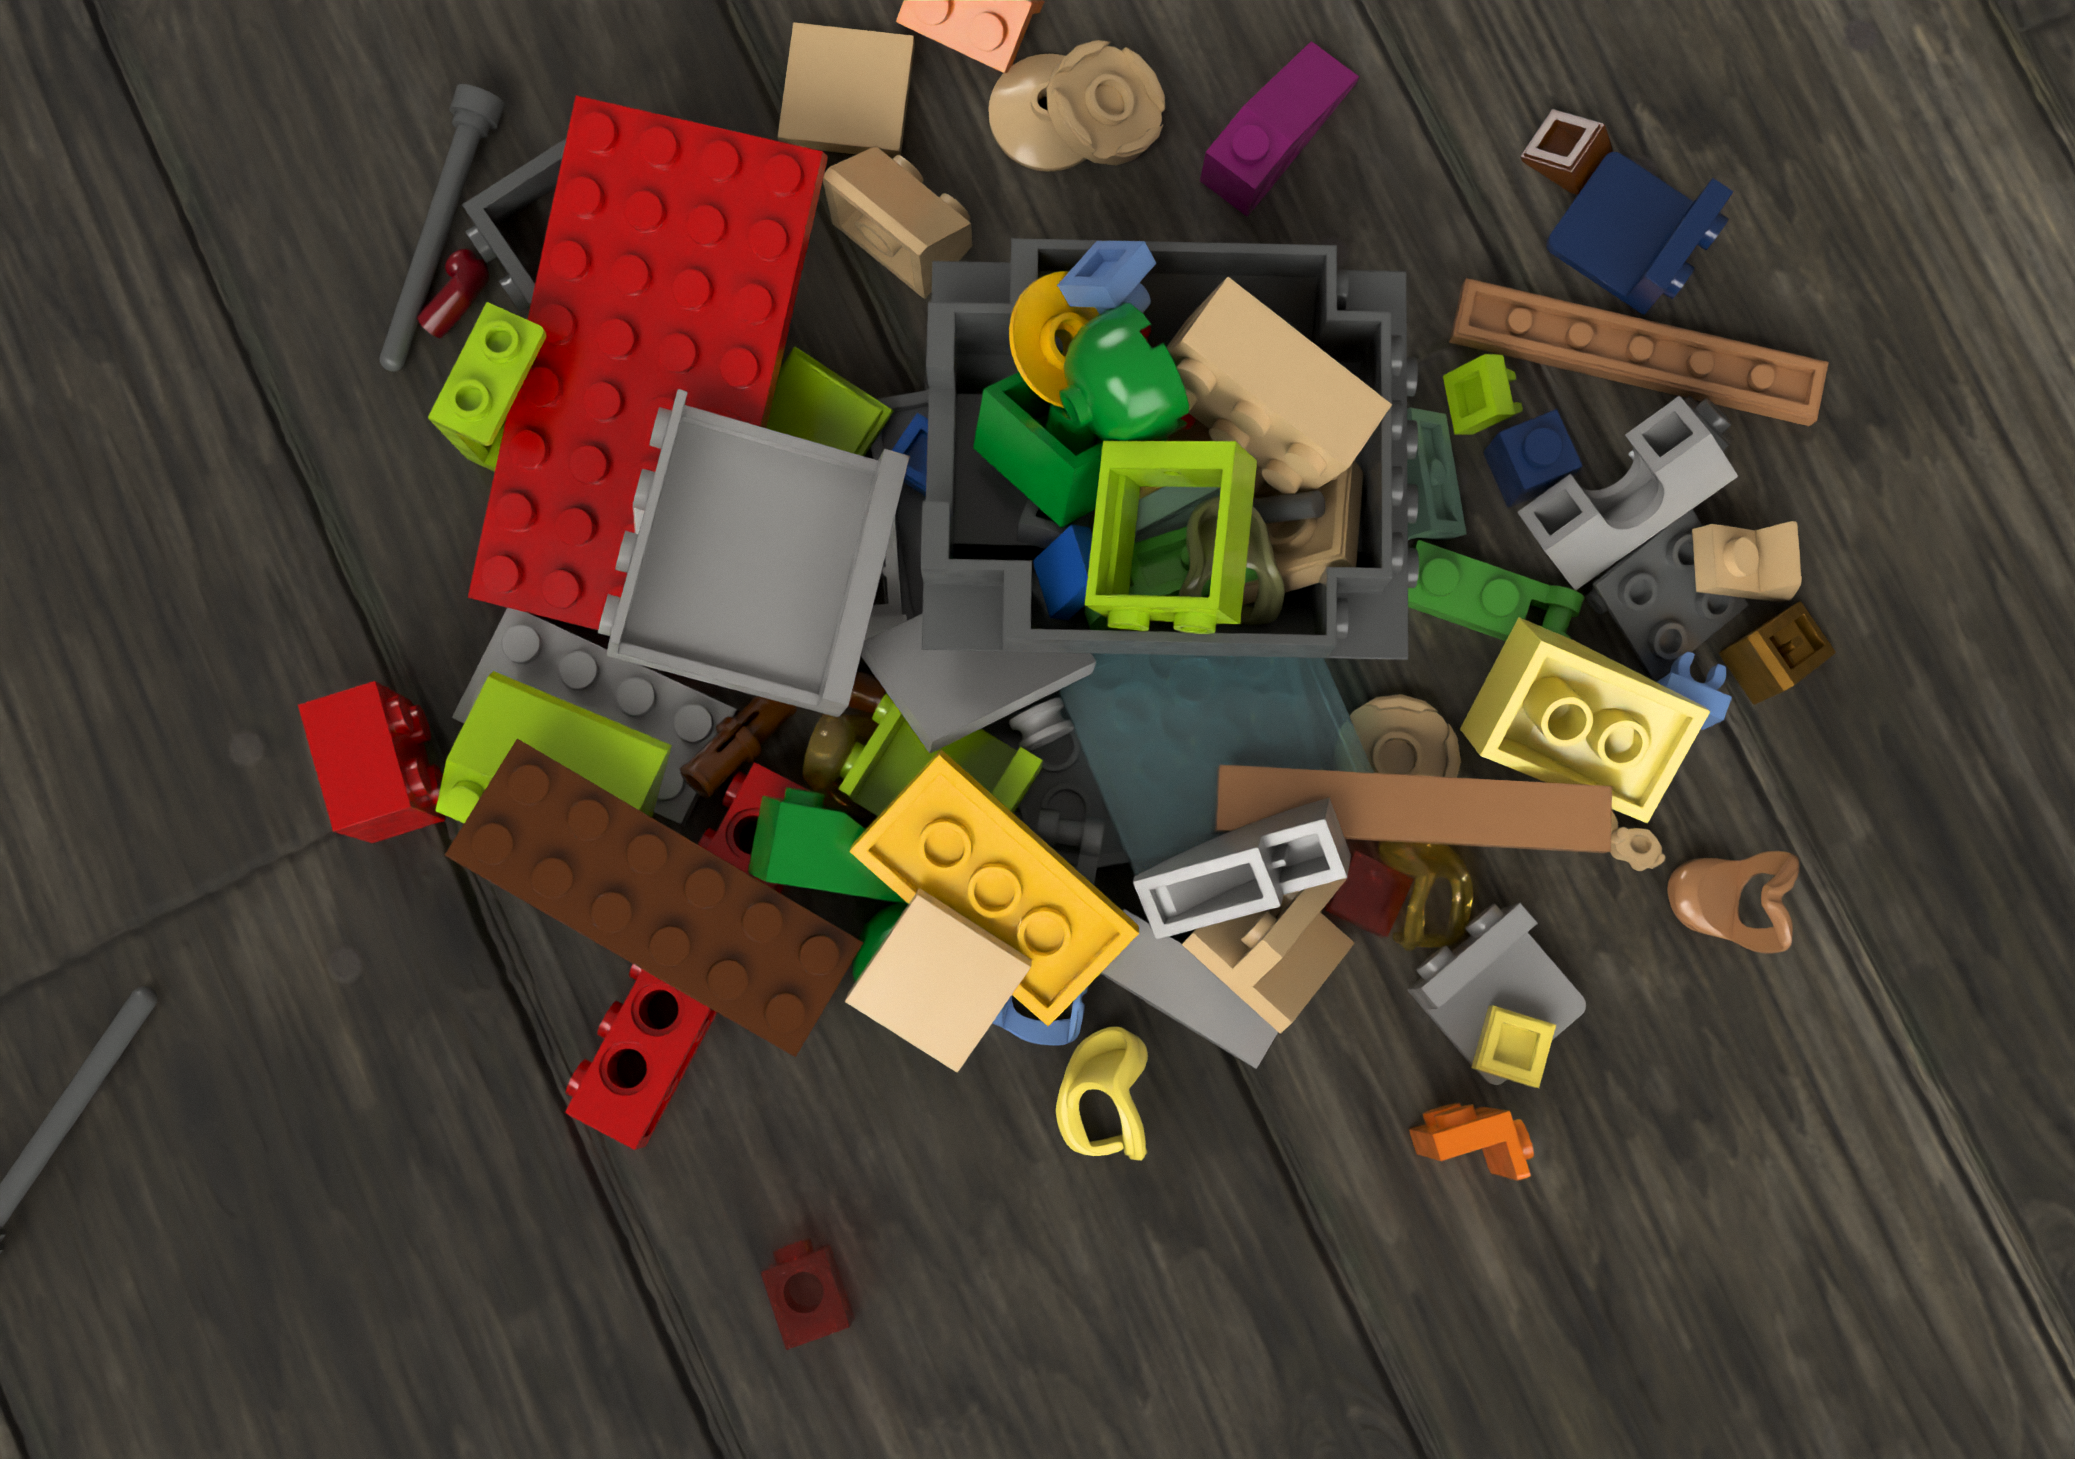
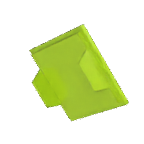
M794 347L779 371L767 429L865 456L894 411L797 347Z

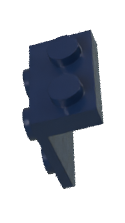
M1611 152L1604 157L1546 241V247L1552 255L1636 311L1645 315L1662 294L1673 299L1695 269L1694 266L1686 262L1687 258L1696 245L1707 250L1724 228L1729 218L1721 214L1720 211L1734 191L1712 178L1697 198L1692 201L1621 153Z

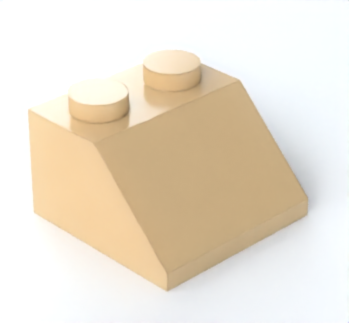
M877 146L830 166L824 173L823 185L832 224L922 298L926 299L932 292V261H959L972 247L970 215L966 209L952 196L943 193L938 197L923 185L922 175L908 160L900 155H896L892 159Z

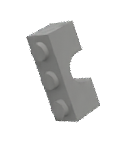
M1681 396L1675 398L1625 434L1634 448L1635 455L1631 468L1618 482L1605 489L1586 490L1579 486L1573 476L1569 474L1518 511V514L1538 543L1575 591L1738 477L1710 431Z

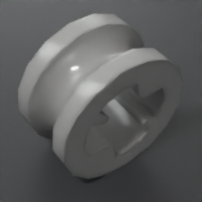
M1054 698L1038 704L1009 721L1012 730H1019L1022 733L1023 738L1019 746L1030 751L1066 735L1075 728L1072 720H1065L1061 716V709L1065 706L1061 698Z

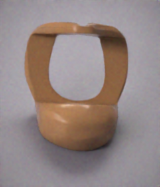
M1784 851L1761 852L1741 861L1718 858L1692 859L1678 866L1671 874L1667 887L1671 908L1682 924L1696 932L1733 941L1758 953L1770 954L1786 951L1792 943L1793 924L1790 914L1782 902V896L1794 886V882L1799 874V860L1796 855ZM1761 873L1772 874L1775 876L1762 888L1761 904L1774 927L1759 929L1747 927L1742 923L1739 914L1741 892L1746 883L1755 875Z

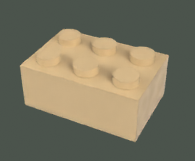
M1229 277L1187 318L1166 347L1182 379L1189 402V414L1209 428V435L1213 441H1236L1257 460V466L1262 469V476L1267 483L1284 494L1315 491L1346 471L1392 406L1385 398Z

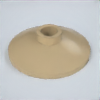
M1039 54L1020 60L998 79L989 100V123L995 141L1009 158L1033 170L1045 172L1061 171L1074 167L1086 160V158L1073 152L1055 130L1048 110L1041 108L1038 104L1041 98L1047 97L1046 88L1053 69L1066 57L1064 55Z

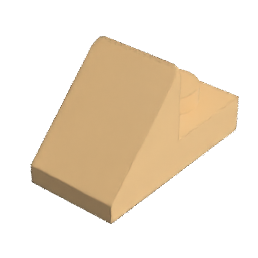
M1796 521L1759 530L1709 524L1692 529L1696 592L1782 603L1791 601L1801 586V563L1798 525Z

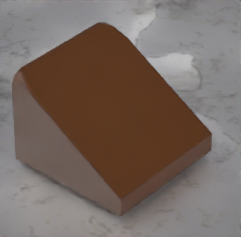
M1552 109L1520 157L1522 162L1568 192L1578 195L1608 153L1613 152V148L1605 124Z

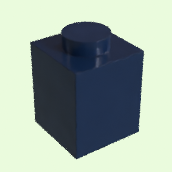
M1557 409L1498 432L1483 452L1508 508L1542 495L1569 474L1574 476L1583 467Z

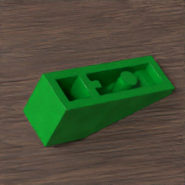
M786 787L784 799L762 796L748 868L749 874L765 882L908 904L849 852L852 844L866 829L844 812L823 806L825 794Z

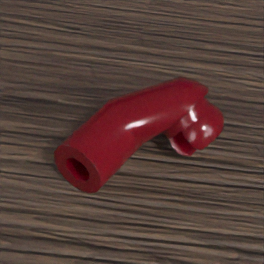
M459 249L449 256L445 269L446 273L452 277L451 280L417 316L421 326L437 338H443L468 311L489 280V271L485 260L477 259L474 252L469 249Z

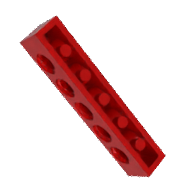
M754 762L748 775L741 771L738 772L729 785L722 805L729 808L718 830L707 829L697 845L781 894L785 887L784 884L765 882L748 873L751 854H747L742 850L740 835L746 825L753 821H758L763 795L784 799L786 787L807 789ZM824 799L823 806L828 807L829 804ZM633 964L629 977L636 980L624 1004L616 1000L605 1014L597 1032V1035L604 1038V1041L593 1061L582 1060L573 1073L565 1091V1094L573 1098L565 1113L636 1150L646 1147L717 1012ZM668 991L677 1000L678 1015L670 1026L660 1029L650 1021L648 1005L656 994ZM630 1049L638 1051L644 1057L647 1065L644 1079L635 1087L625 1085L617 1074L619 1058Z

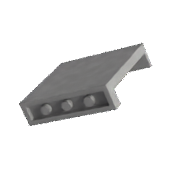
M678 389L672 410L659 407L649 446L661 449L656 471L642 469L632 507L644 510L639 533L625 531L615 570L627 573L622 595L618 597L608 594L603 609L598 633L610 636L606 656L840 717L849 705L910 456L884 449L879 460H875L685 405L688 392Z

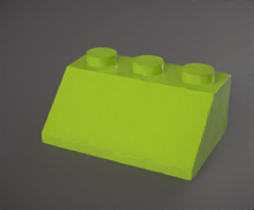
M493 671L487 677L446 759L435 810L438 813L465 823L518 738L652 818L672 745Z

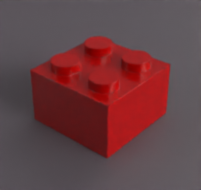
M372 681L298 705L333 832L369 843H375L446 820L443 814L435 811L443 775L436 764L430 766L424 742L431 740V732L426 715L419 704L413 705L411 700L403 697L401 694L396 693L377 681Z

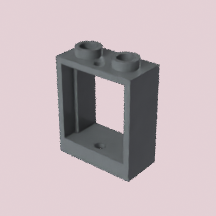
M566 138L462 204L475 224L465 231L486 263L498 257L508 272L506 276L498 281L519 312L530 307L535 283L496 228V225L556 188Z

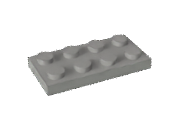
M507 608L452 718L463 724L465 723L487 677L495 671L671 744L672 748L654 813L685 827L700 795L685 782L679 769L684 764H687L717 735L716 726L725 717L734 718L739 711L642 665L606 656L607 649L527 612Z

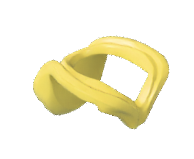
M1113 1026L1101 1029L1085 1038L1077 1046L1068 1063L1056 1103V1118L1063 1139L1077 1153L1088 1156H1101L1124 1149L1125 1155H1128L1130 1159L1142 1160L1148 1153L1144 1127L1129 1089L1144 1071L1148 1060L1146 1045L1139 1037L1122 1027ZM1096 1089L1107 1093L1111 1097L1120 1116L1123 1135L1089 1142L1079 1112V1101L1083 1093L1087 1090Z

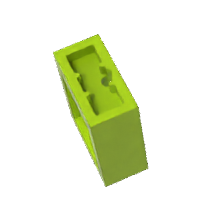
M1103 441L1085 606L1108 618L1107 626L1124 631H1148L1150 621L1174 622L1173 628L1175 630L1194 634L1215 633L1216 623L1240 624L1257 460L1236 441ZM1140 487H1221L1209 597L1129 595Z

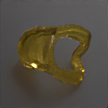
M823 713L810 738L803 766L804 780L815 792L825 794L826 805L858 818H873L876 815L845 797L839 790L840 786L834 781L840 776L853 752L856 735L870 740L879 724L873 721L871 716L846 715L842 713L840 717H835Z
M1379 841L1377 851L1382 861L1394 870L1415 877L1404 932H1393L1392 939L1406 951H1413L1417 947L1449 946L1459 941L1465 933V927L1468 925L1473 903L1471 876L1459 855L1445 844ZM1439 877L1447 878L1452 887V903L1445 935L1423 933L1425 901L1435 880Z

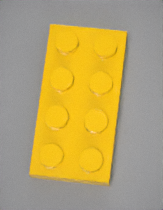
M942 749L859 836L849 850L851 854L908 904L920 888L1032 960L1031 968L1012 995L1047 1026L1139 934V925Z

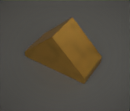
M1799 601L1718 654L1752 704L1755 705L1791 688L1833 656L1836 651L1803 603Z

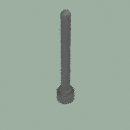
M468 84L457 85L449 108L450 112L454 115L452 125L456 128L380 354V363L388 371H398L405 364L418 325L417 316L423 310L480 138H487L490 130L497 129L505 106L503 100L498 96L476 86Z
M141 986L131 993L0 1183V1255L5 1249L4 1244L1 1242L7 1234L3 1228L155 1007L157 994L152 988Z

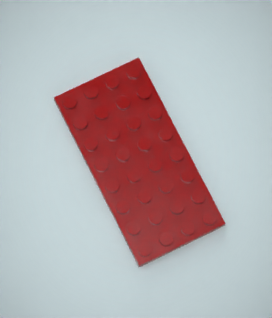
M575 96L527 319L543 327L546 332V339L506 417L468 598L598 630L608 594L621 597L627 573L615 570L625 531L635 533L632 506L642 469L655 472L661 449L649 446L659 407L672 410L677 390L680 389L688 392L685 402L687 406L767 428L828 156L823 151L582 96Z

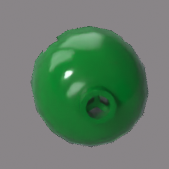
M1122 302L1117 308L1106 310L1080 328L1067 349L1064 374L1068 387L1060 390V399L1068 417L1077 428L1088 424L1092 431L1102 440L1159 441L1187 425V422L1182 420L1181 417L1189 413V402L1182 379L1165 344L1162 343L1152 348L1147 343L1140 330L1151 325V323L1131 303Z

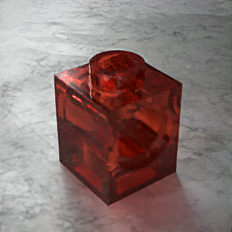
M807 1238L773 1251L776 1263L768 1265L760 1273L786 1350L851 1326L855 1318L830 1243L814 1249L811 1239ZM799 1272H808L815 1275L823 1285L824 1294L822 1301L811 1307L796 1303L789 1291L792 1275Z

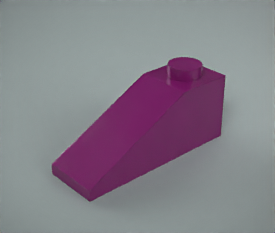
M1311 41L1240 109L1205 152L1200 182L1248 217L1355 86L1359 76Z

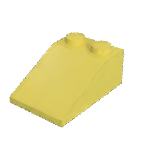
M1518 617L1460 730L1480 756L1546 783L1612 786V809L1648 823L1710 711L1701 704L1570 638Z

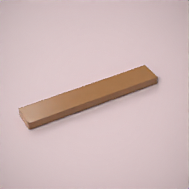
M1468 278L1465 279L1461 286L1449 343L1685 398L1691 396L1694 400L1703 401L1707 398L1716 405L1806 426H1811L1818 419L1829 363Z
M1219 765L1217 767L1215 832L1228 833L1281 812L1330 797L1345 839L1592 853L1611 852L1612 786Z

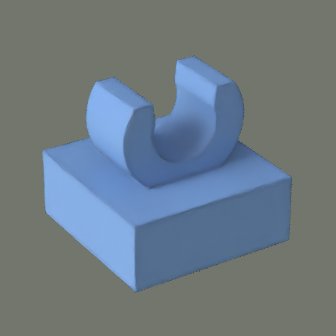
M1096 241L1057 286L1070 307H1094L1101 314L1110 308H1117L1123 302L1131 303L1143 313L1151 304L1149 293L1140 282L1156 265V261L1145 241Z
M1687 651L1673 662L1670 674L1656 682L1706 707L1710 713L1701 727V730H1704L1723 721L1732 696L1717 691L1726 679V667L1721 664L1715 665L1710 668L1705 683H1699L1690 674V665L1695 654Z

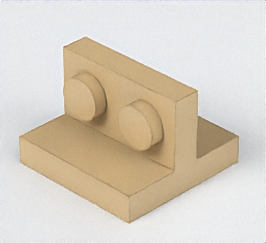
M1347 878L1285 894L1280 907L1195 929L1182 945L1281 1034L1293 1023L1355 944L1320 912Z

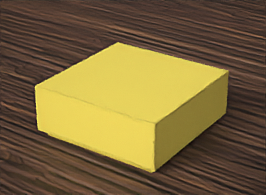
M1494 1005L1488 1006L1471 1068L1533 1088H1539L1556 1025Z

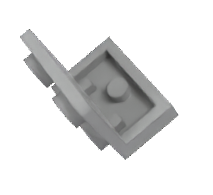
M1495 903L1486 908L1465 927L1471 936L1453 951L1445 945L1427 958L1416 969L1422 978L1408 989V992L1471 1066L1488 1006L1494 1005L1555 1024L1556 1028L1553 1039L1579 1018L1586 1009L1584 997L1528 933L1538 923L1521 903L1504 907L1501 910ZM1475 1070L1488 1084L1499 1085L1507 1080Z

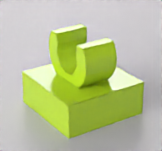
M1484 354L1443 375L1455 435H1473L1523 410L1522 403H1513L1509 383L1516 380V375L1514 371L1506 368L1503 355Z

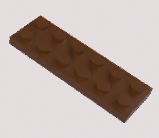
M518 738L445 853L446 857L794 1057L799 1053L863 944L862 941Z

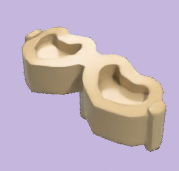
M1612 811L1611 855L1615 859L1629 862L1631 867L1637 871H1643L1647 868L1653 869L1661 865L1665 861V855L1662 854V846L1654 834L1648 829H1627L1625 827L1618 829V821Z

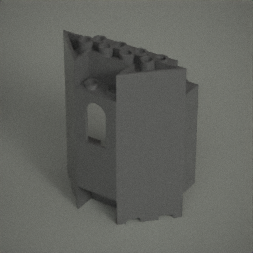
M1011 238V263L932 261L931 302H928L926 355L929 385L926 501H922L921 573L924 583L922 650L1408 660V588H1416L1419 574V556L1416 548H1408V524H1415L1418 514V487L1416 484H1407V460H1414L1416 457L1418 425L1416 420H1407V396L1413 397L1415 395L1418 365L1416 357H1407L1406 271L1337 269V245L1145 241L1156 261V265L1140 282L1149 293L1151 304L1143 314L1151 323L1148 344L1152 348L1162 343L1167 347L1187 318L1229 277L1392 404L1355 458L1356 463L1363 471L1356 568L1326 567L1319 583L1286 592L1281 612L1272 623L1265 625L1216 623L1215 633L1194 634L1175 630L1173 628L1174 622L1150 621L1148 631L1090 630L1084 614L1086 606L1069 620L1050 618L1033 564V560L1045 549L1016 541L1019 520L1029 498L973 449L984 388L1019 372L1014 363L1009 342L1010 318L1019 296L1032 282L1054 272L1070 271L1096 241L1111 240ZM1055 335L1056 346L1059 351H1062V341ZM1255 602L1246 604V606L1254 608Z

